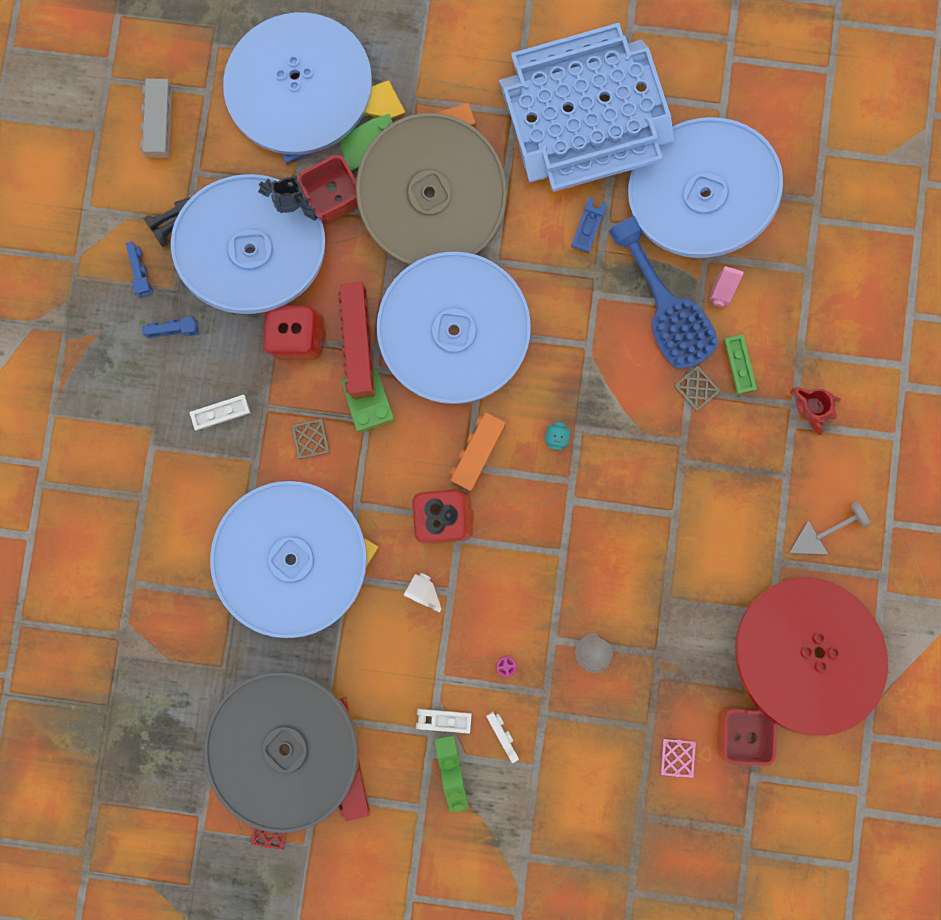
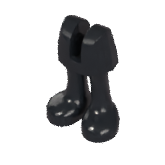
M190 198L174 202L175 207L155 217L146 216L144 218L162 248L168 244L167 236L172 232L176 219L163 227H158L167 220L178 216Z

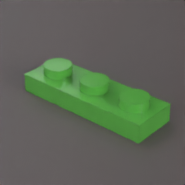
M744 335L725 338L724 344L737 395L757 390Z

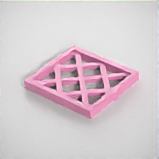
M663 739L661 775L693 778L696 742L680 739ZM676 742L677 745L671 748L667 743ZM689 743L691 746L685 750L681 744ZM667 746L670 751L665 754V748ZM678 747L684 751L679 756L674 752ZM690 749H692V757L688 753ZM671 753L676 757L672 762L667 759V756ZM686 754L689 760L684 764L680 758ZM666 760L669 765L664 768V762ZM679 760L683 766L677 770L673 764ZM690 762H691V771H690L689 768L687 767V765H688ZM672 767L675 773H667L666 770ZM685 768L689 773L686 775L679 772Z

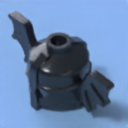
M292 175L278 182L276 180L271 182L270 179H267L265 183H259L260 189L258 193L266 197L271 195L274 207L278 212H294L301 207L306 217L314 221L318 218L315 215L316 209L310 206L307 201L308 198H303L297 176Z

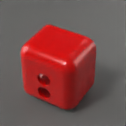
M284 305L265 312L264 350L281 360H315L319 358L322 353V343H325L326 340L322 314L308 305ZM282 323H287L289 326L285 334L279 332V326ZM295 323H299L302 326L301 332L298 334L292 332V326Z

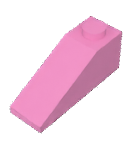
M725 266L714 280L709 302H712L717 307H727L744 272Z

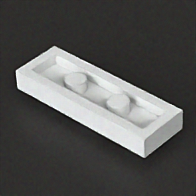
M245 395L189 412L195 431L251 414Z

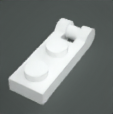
M417 709L419 717L418 722H416V729L470 734L472 713ZM426 716H432L431 724L426 723Z

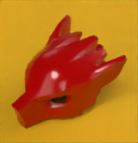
M800 387L792 388L790 391L796 398L798 411L809 421L812 428L819 435L823 432L820 424L825 425V419L837 418L834 409L836 406L835 401H841V399L824 389L806 390Z

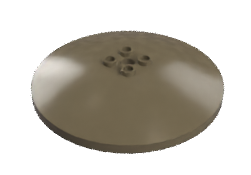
M421 113L404 117L392 123L370 143L358 168L356 201L366 230L385 252L409 265L437 253H478L497 231L506 205L505 174L497 153L489 141L477 129L453 116L439 113ZM430 187L433 189L434 195L432 198L425 196V188Z

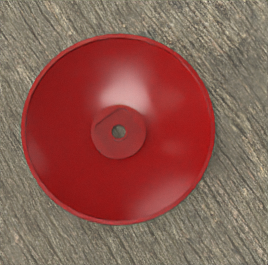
M796 578L780 582L762 592L752 601L743 614L738 626L735 641V658L742 685L756 707L777 725L802 735L827 736L849 730L858 725L877 706L887 681L888 655L886 644L873 615L859 599L844 588L815 578ZM815 648H818V649L821 650V652H822V657H821V659H820V658H817V657L815 656V654H814Z

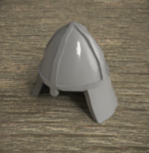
M590 633L582 637L577 643L575 650L576 660L585 671L601 673L610 667L612 648L609 643L600 639L597 633Z

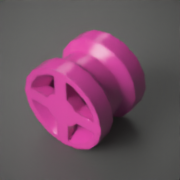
M510 657L500 658L497 662L498 673L504 677L513 675L516 670L515 661Z

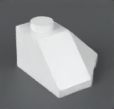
M420 573L419 576L415 574L404 596L437 612H441L442 608L434 584L430 582L431 577Z

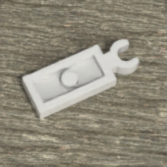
M493 711L490 712L486 717L512 763L518 761L519 758L511 745L513 739L509 731L504 732L501 726L504 724L499 713L495 715Z

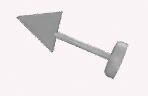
M856 501L851 504L854 516L818 535L808 521L789 553L828 554L820 541L821 538L855 520L862 527L869 526L870 521L861 505Z

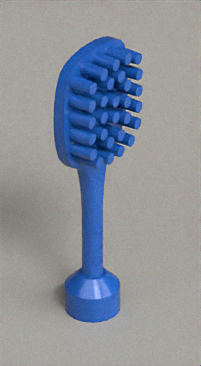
M632 216L611 228L608 232L614 243L618 246L629 248L651 287L657 306L656 314L652 318L651 327L654 339L665 359L673 367L684 369L708 358L718 345L717 335L710 320L699 305L690 299L676 298L661 282L638 242L642 229L636 217Z

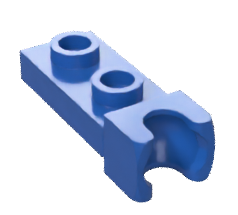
M592 197L588 199L571 246L586 253L590 252L607 205L606 202H603L599 208H594Z
M134 242L125 243L135 279L131 281L134 293L139 298L153 294L151 283L145 277L148 273L146 266L142 265L141 262L143 253L140 246L138 247Z
M194 317L180 318V322L169 320L166 321V324L161 325L159 323H149L147 327H142V333L146 338L182 333L185 336H193L199 334L198 322L194 320Z

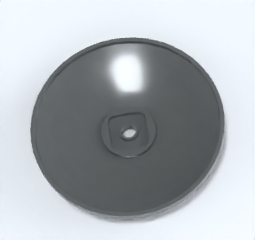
M270 672L240 683L218 704L209 721L205 735V767L216 796L236 818L262 831L291 833L320 823L331 815L344 801L352 787L358 767V739L353 721L347 709L326 686L310 677L297 673ZM283 744H287L290 747L289 754L282 752L281 747Z

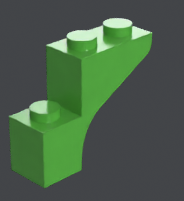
M454 736L435 739L437 758L449 811L451 813L469 809Z

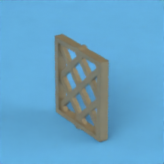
M698 365L674 385L696 412L720 392ZM694 371H697L696 378L690 377V374ZM699 372L703 375L704 378H699ZM683 380H687V386H680V383ZM696 380V387H689V381ZM699 381H706L705 388L699 387ZM708 382L713 388H708ZM689 389L696 390L695 396H689ZM698 390H705V397H698ZM708 391H714L711 397H707ZM690 399H695V405ZM698 399L704 400L701 406H697Z
M323 419L292 425L298 459L329 453ZM313 423H319L316 429L312 428L310 425ZM305 425L306 427L303 432L297 429V427ZM320 426L322 427L323 434L318 432ZM308 428L314 431L311 437L305 434ZM296 431L301 434L298 439L296 436ZM316 433L322 436L319 442L313 440ZM303 436L309 439L305 445L299 442ZM323 439L325 442V447L320 444ZM311 441L317 444L313 450L307 447ZM298 444L303 447V449L301 450V452L299 451V446H298ZM318 446L324 449L323 452H315ZM305 449L311 452L309 455H302Z

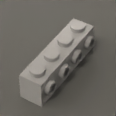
M145 79V85L142 87L145 103H142L144 122H141L143 140L140 141V149L147 158H169L172 85L168 79Z

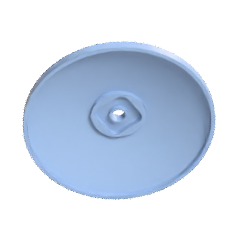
M305 12L279 15L251 29L232 51L225 68L223 80L226 106L240 131L255 144L267 150L288 155L318 152L331 147L345 138L364 116L372 89V73L369 60L363 46L355 35L331 18ZM293 73L300 74V77L296 80L290 78Z
M698 118L672 126L674 142L659 146L663 160L631 171L628 185L629 203L632 214L636 217L642 232L662 249L680 256L693 258L721 256L749 244L771 223L781 202L783 173L775 150L756 130L730 119ZM709 191L711 194L708 197H702L701 193Z
M255 174L223 178L198 191L181 209L172 230V258L176 271L184 285L201 301L214 308L232 313H262L293 301L316 278L325 254V233L322 221L319 218L314 221L306 217L301 207L294 212L280 213L274 207L271 195L266 197L258 193L260 182L265 183L267 179H270L271 182L275 180L278 182L279 179ZM248 247L255 248L253 253L245 252Z
M465 252L437 253L422 258L408 266L388 287L382 299L377 319L379 347L391 373L411 392L430 401L445 404L469 403L483 399L498 391L519 369L526 355L530 340L529 310L522 291L516 282L494 262ZM452 326H457L460 330L455 336L449 333V328Z
M295 481L267 484L252 490L240 498L227 511L218 525L210 555L213 583L218 596L228 611L250 629L264 635L280 638L310 635L327 628L341 618L351 607L360 592L367 565V552L363 533L348 507L333 494L322 488ZM289 554L296 556V562L293 565H289L286 562Z

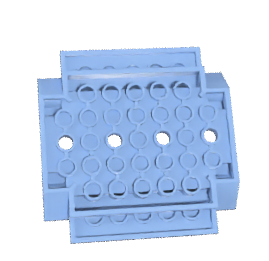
M619 23L511 53L517 75L500 79L499 84L508 114L511 115L529 183L545 179L548 175L552 192L663 160L659 146L674 142L670 111L649 47L642 40L627 43ZM644 85L646 90L640 92L636 89V86ZM601 95H607L609 96L610 100L607 102H602L599 99V97ZM566 105H571L573 107V111L565 112L563 110V107ZM530 115H534L537 118L533 123L528 122L526 119Z

